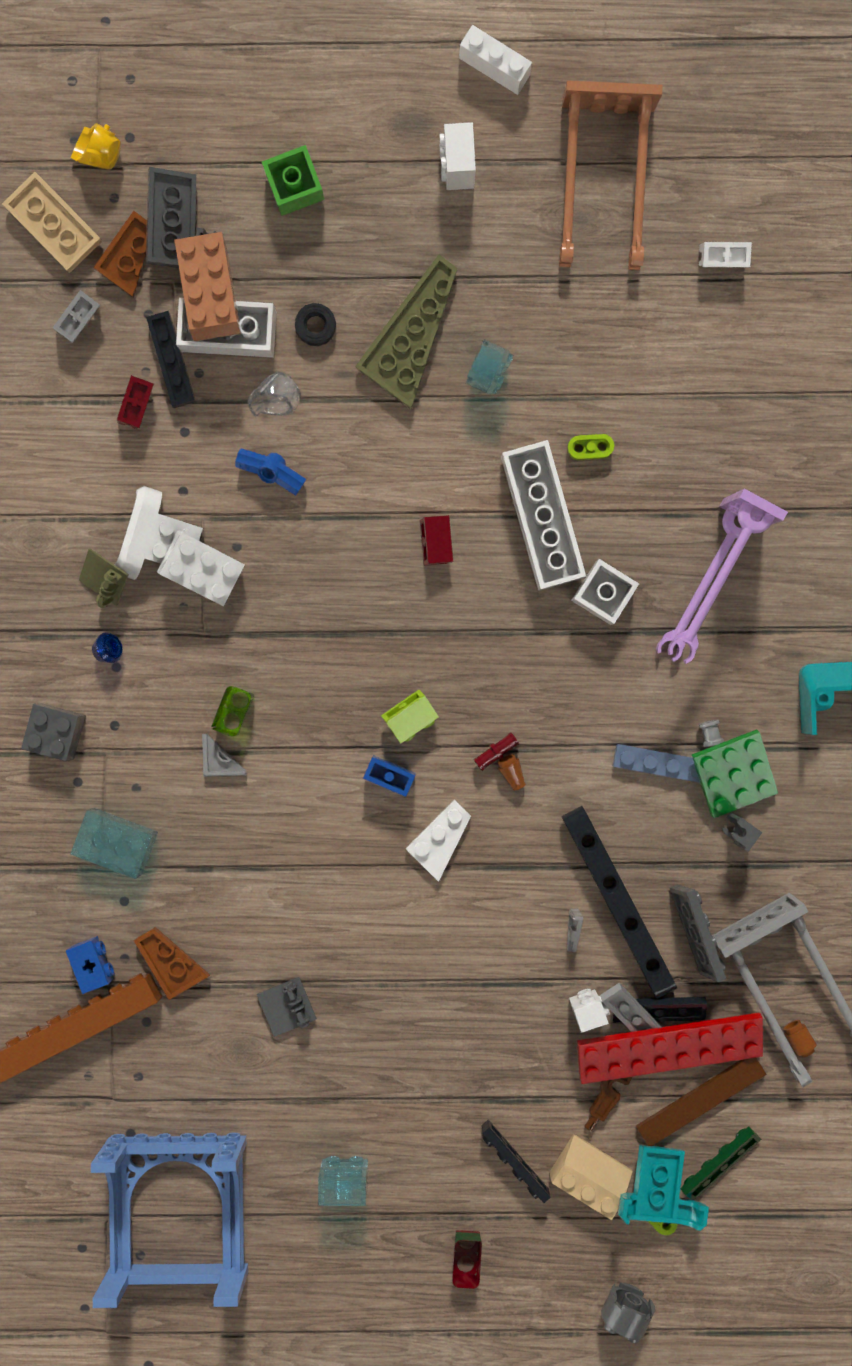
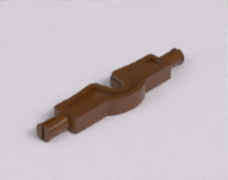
M632 1077L601 1081L600 1093L589 1109L591 1116L584 1125L586 1129L593 1132L599 1120L604 1122L610 1111L620 1100L621 1095L612 1087V1084L619 1082L628 1085Z

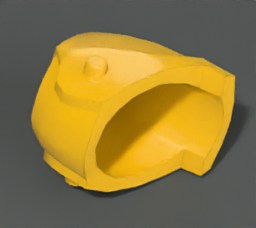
M96 123L91 129L83 128L70 158L97 168L112 169L118 161L121 142L115 137L113 132L109 131V125L105 124L103 127Z

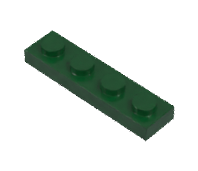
M749 1126L741 1129L730 1144L723 1145L713 1159L704 1162L701 1170L695 1175L689 1176L680 1189L685 1196L695 1200L762 1139Z

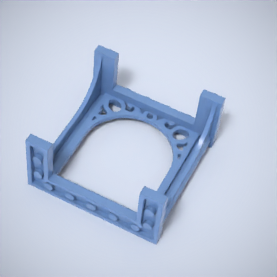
M163 1133L157 1136L137 1134L134 1137H125L124 1134H114L107 1139L91 1162V1173H105L107 1178L110 1235V1267L93 1297V1308H117L127 1286L139 1284H218L213 1297L214 1307H238L248 1275V1263H244L243 1152L247 1145L246 1135L229 1133L226 1136H217L216 1133H207L203 1136H194L192 1133H185L180 1136H171V1134ZM216 1153L212 1160V1166H209L206 1163L207 1157L210 1154ZM149 1154H157L158 1157L156 1159H151L149 1157ZM194 1154H203V1157L195 1158ZM131 1155H141L145 1161V1166H136L132 1162ZM183 1161L200 1167L210 1175L219 1189L222 1200L223 1264H132L131 1197L137 1181L147 1170L163 1162ZM131 1171L135 1172L134 1177H129ZM216 1172H222L223 1177L218 1176Z

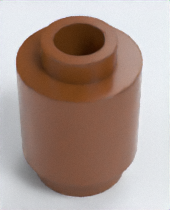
M794 1020L783 1028L785 1031L784 1035L797 1056L808 1057L815 1052L814 1048L817 1044L806 1025L802 1024L800 1020Z

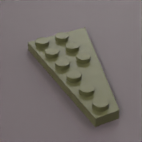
M439 254L355 366L358 371L409 409H412L457 273V267Z

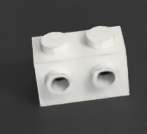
M595 989L581 990L577 993L578 995L569 998L581 1033L609 1024L606 1017L610 1015L609 1009L602 1002Z

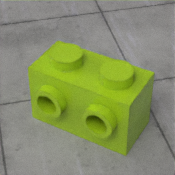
M417 690L381 715L400 744L410 741L418 731L432 726L435 720L439 718L426 696L420 690Z

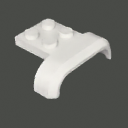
M146 486L136 490L134 508L119 557L114 564L129 574L128 578L136 580L144 559L162 563L178 530L199 541L203 529L158 514L162 492Z

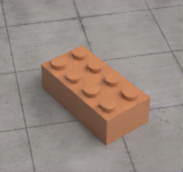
M217 232L175 239L188 326L193 340L200 341L241 334L227 246L223 233Z

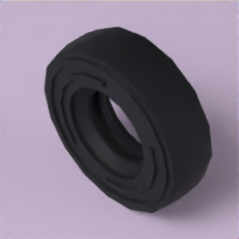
M311 303L299 310L295 318V329L298 337L304 343L310 346H321L333 338L336 332V320L328 307L319 303ZM318 316L324 320L325 324L321 332L312 333L307 329V322L311 317Z

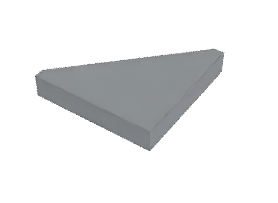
M202 734L204 777L247 775V771L208 734Z
M573 908L569 910L567 951L569 952L577 951L583 923L581 912L579 909Z

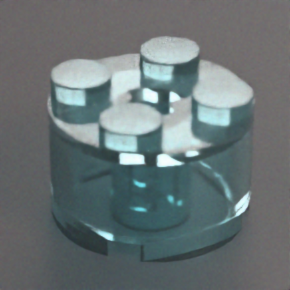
M484 339L480 346V352L476 354L469 370L465 384L491 395L492 393L496 394L497 390L500 389L504 380V376L501 374L510 366L514 355L510 354L509 350Z

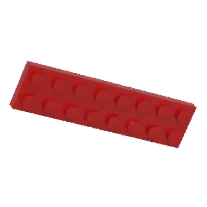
M759 1012L577 1040L581 1084L763 1057V1017Z

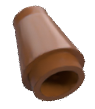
M514 754L505 756L498 761V770L514 791L526 785L520 761Z

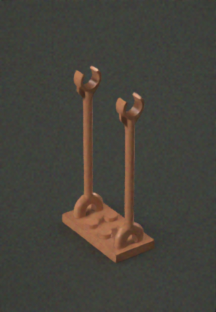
M567 80L562 98V108H568L569 128L563 242L560 247L559 267H571V263H573L574 244L572 243L580 109H591V112L601 113L605 110H613L617 114H624L628 111L638 112L639 136L633 242L629 252L628 270H640V266H643L644 247L642 246L648 125L651 112L655 111L662 96L663 85Z

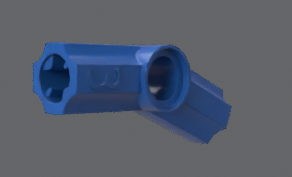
M241 448L237 454L235 467L258 474L263 482L270 484L275 482L295 496L306 481V478L287 467L284 458L277 453H269L265 456Z

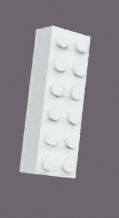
M548 440L503 452L501 460L538 591L583 579L586 577V573Z

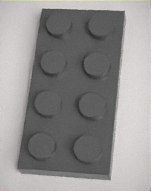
M149 167L146 264L179 268L175 239L195 236L196 174Z
M681 885L670 887L699 974L716 982L725 980V964L717 954L716 949L718 945L715 938L710 934L708 928L710 922L707 915L702 911V899L695 889Z

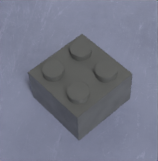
M43 703L33 704L21 749L63 761L74 760L86 715Z

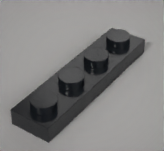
M165 311L146 317L172 407L177 408L196 402L182 352L176 345L177 335L170 312Z
M706 997L636 999L657 1022L705 1020ZM612 1012V1022L622 1023V1021Z
M489 1119L481 1125V1136L489 1147L493 1145L496 1148L500 1160L504 1164L509 1163L513 1168L512 1172L520 1182L523 1180L528 1185L527 1189L535 1199L539 1198L543 1203L549 1200L551 1196L549 1188Z

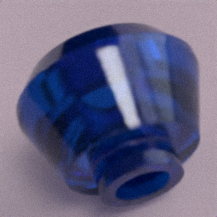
M105 632L100 634L92 645V653L100 662L115 663L122 656V643L118 637L111 633Z

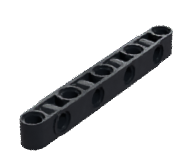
M583 806L561 816L655 997L658 999L678 989ZM585 835L593 837V842L589 846H583L581 843ZM606 877H614L613 885L610 887L603 886V881ZM628 918H635L634 926L630 928L625 927V921ZM650 959H656L655 967L651 969L646 968V964Z

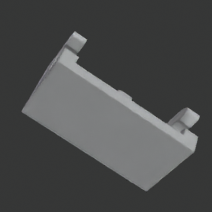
M80 290L53 326V329L73 343L100 307V304Z

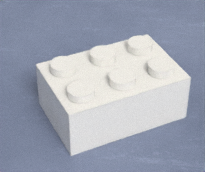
M178 530L157 573L224 606L245 564Z

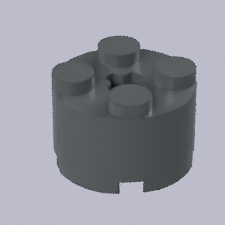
M620 1283L619 1286L614 1284L601 1310V1316L605 1322L604 1328L611 1334L618 1333L632 1343H639L655 1313V1305L651 1299L647 1301L643 1298L644 1292L635 1286L627 1283Z

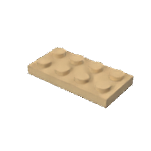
M36 172L2 203L69 273L102 242L101 238Z

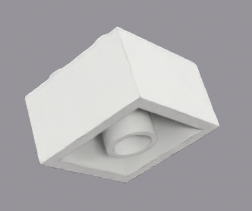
M473 122L444 124V134H440L439 144L441 181L446 182V190L474 189L476 167Z
M598 559L571 601L612 625L615 624L639 583Z

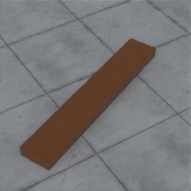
M756 1057L740 1060L640 1122L636 1127L647 1145L653 1146L767 1074Z

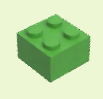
M306 145L262 161L281 216L325 200Z

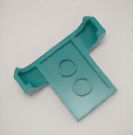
M639 1145L633 1193L620 1194L618 1215L624 1223L629 1225L630 1220L674 1223L690 1226L699 1231L707 1226L709 1207L694 1200L680 1198L685 1151L674 1148Z

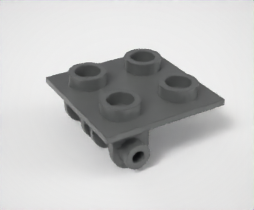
M300 977L256 994L274 1037L297 1027L305 1028L309 1026V1022L317 1019Z

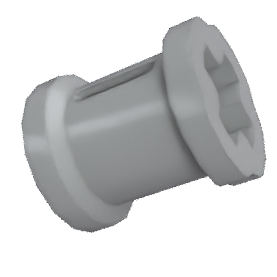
M719 719L698 724L699 728H702L705 740L703 743L704 747L724 742L719 732Z

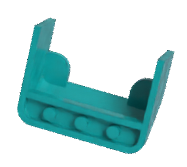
M852 662L806 664L800 669L801 733L817 735L816 711H825L832 707L834 691L852 690Z

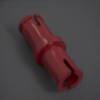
M510 732L496 744L492 743L489 745L490 748L473 760L480 770L483 771L497 759H503V755L519 745V742Z

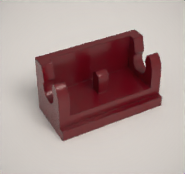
M131 375L117 417L118 424L128 425L133 429H140L154 383Z
M449 515L423 517L420 520L424 566L452 563L453 551Z

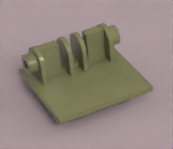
M88 549L79 581L99 594L96 598V603L98 607L105 608L111 603L116 606L118 605L129 574L92 549Z

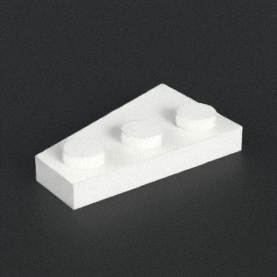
M455 799L406 847V850L438 882L471 817Z

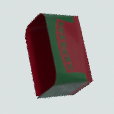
M456 1230L452 1283L457 1288L474 1289L479 1286L482 1240L479 1231ZM459 1241H475V1244L470 1249H464L460 1246ZM462 1256H469L474 1262L473 1268L468 1272H463L458 1268L457 1263Z

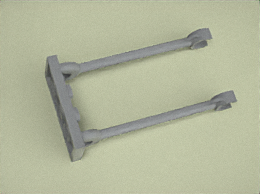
M787 893L712 936L717 942V950L725 958L730 956L738 968L790 1063L789 1068L797 1081L799 1080L803 1088L812 1083V1079L801 1061L797 1059L745 964L740 950L748 945L752 946L759 943L762 937L779 932L782 926L791 922L851 1030L849 1032L851 1038L852 1012L806 929V923L802 915L808 912L805 904L792 894Z

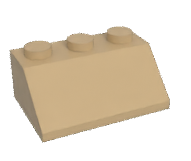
M573 1134L549 1173L552 1184L612 1220L619 1208L620 1194L627 1192L633 1171Z

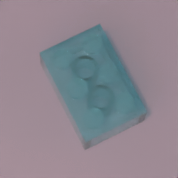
M92 808L85 813L70 855L137 879L143 874L158 832L102 810Z

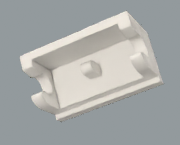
M704 242L699 245V252L702 253L699 266L749 268L752 242Z

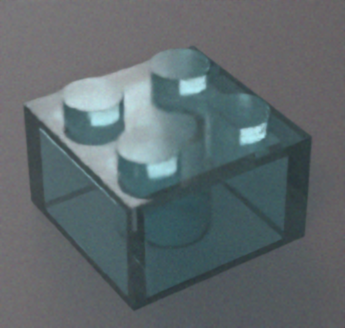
M330 1156L322 1159L318 1176V1206H366L368 1159H363L359 1156L350 1157L349 1159Z

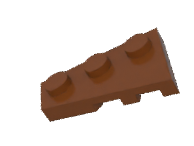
M135 211L131 213L93 267L94 270L132 298H134L146 257L147 220Z
M156 927L134 940L168 1000L210 976L205 969Z

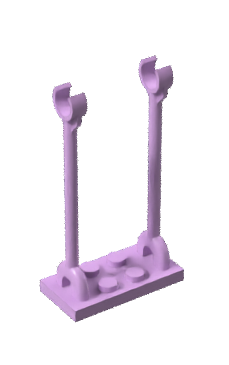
M746 489L723 498L719 507L726 510L722 523L727 535L676 629L664 634L657 644L656 653H661V647L666 641H672L668 646V655L673 654V648L676 645L677 654L671 658L674 662L680 658L685 643H687L690 647V654L683 661L685 664L692 661L699 644L697 632L751 533H761L767 530L770 525L783 521L788 513L787 511ZM736 516L738 517V521L741 525V528L737 527L734 524V519ZM735 538H737V540H736V542H735V544H734L732 550L730 551V553H729L727 559L725 560V562H724V564H723L721 570L719 571V573H718V575H717L715 581L713 582V584H712V586H711L709 592L707 593V595H706V597H705L703 603L701 604V606H700L698 612L696 613V615H695V617H694L692 623L690 624L689 628L686 630V628H687L689 622L691 621V619H692V617H693L695 611L697 610V608H698V606H699L701 600L703 599V597H704V595H705L707 589L709 588V586H710V584H711L713 578L715 577V575H716V573H717L719 567L721 566V564H722L724 558L726 557V555H727V553H728L730 547L732 546V544H733Z

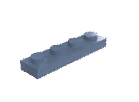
M616 744L613 767L700 783L692 757Z

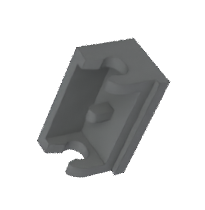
M730 812L726 818L731 823H734L735 827L733 831H728L727 828L722 827V831L734 840V844L749 852L762 832L743 818Z

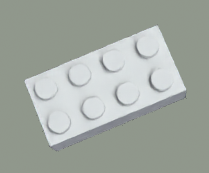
M179 298L176 345L181 352L274 358L277 311L273 303L236 301L241 334L194 341L189 331L184 298Z

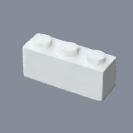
M474 25L471 26L460 44L459 59L515 94H519L531 73L532 62Z

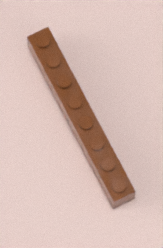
M139 973L129 979L130 983L124 986L119 983L108 990L109 994L103 997L101 994H98L88 1000L89 1004L83 1007L80 1004L72 1007L67 1011L68 1015L62 1018L60 1015H57L47 1021L48 1025L42 1028L39 1025L31 1028L26 1032L27 1036L21 1039L19 1036L8 1040L5 1043L6 1046L0 1049V1083L158 1003L162 995L151 973L144 976L142 973Z

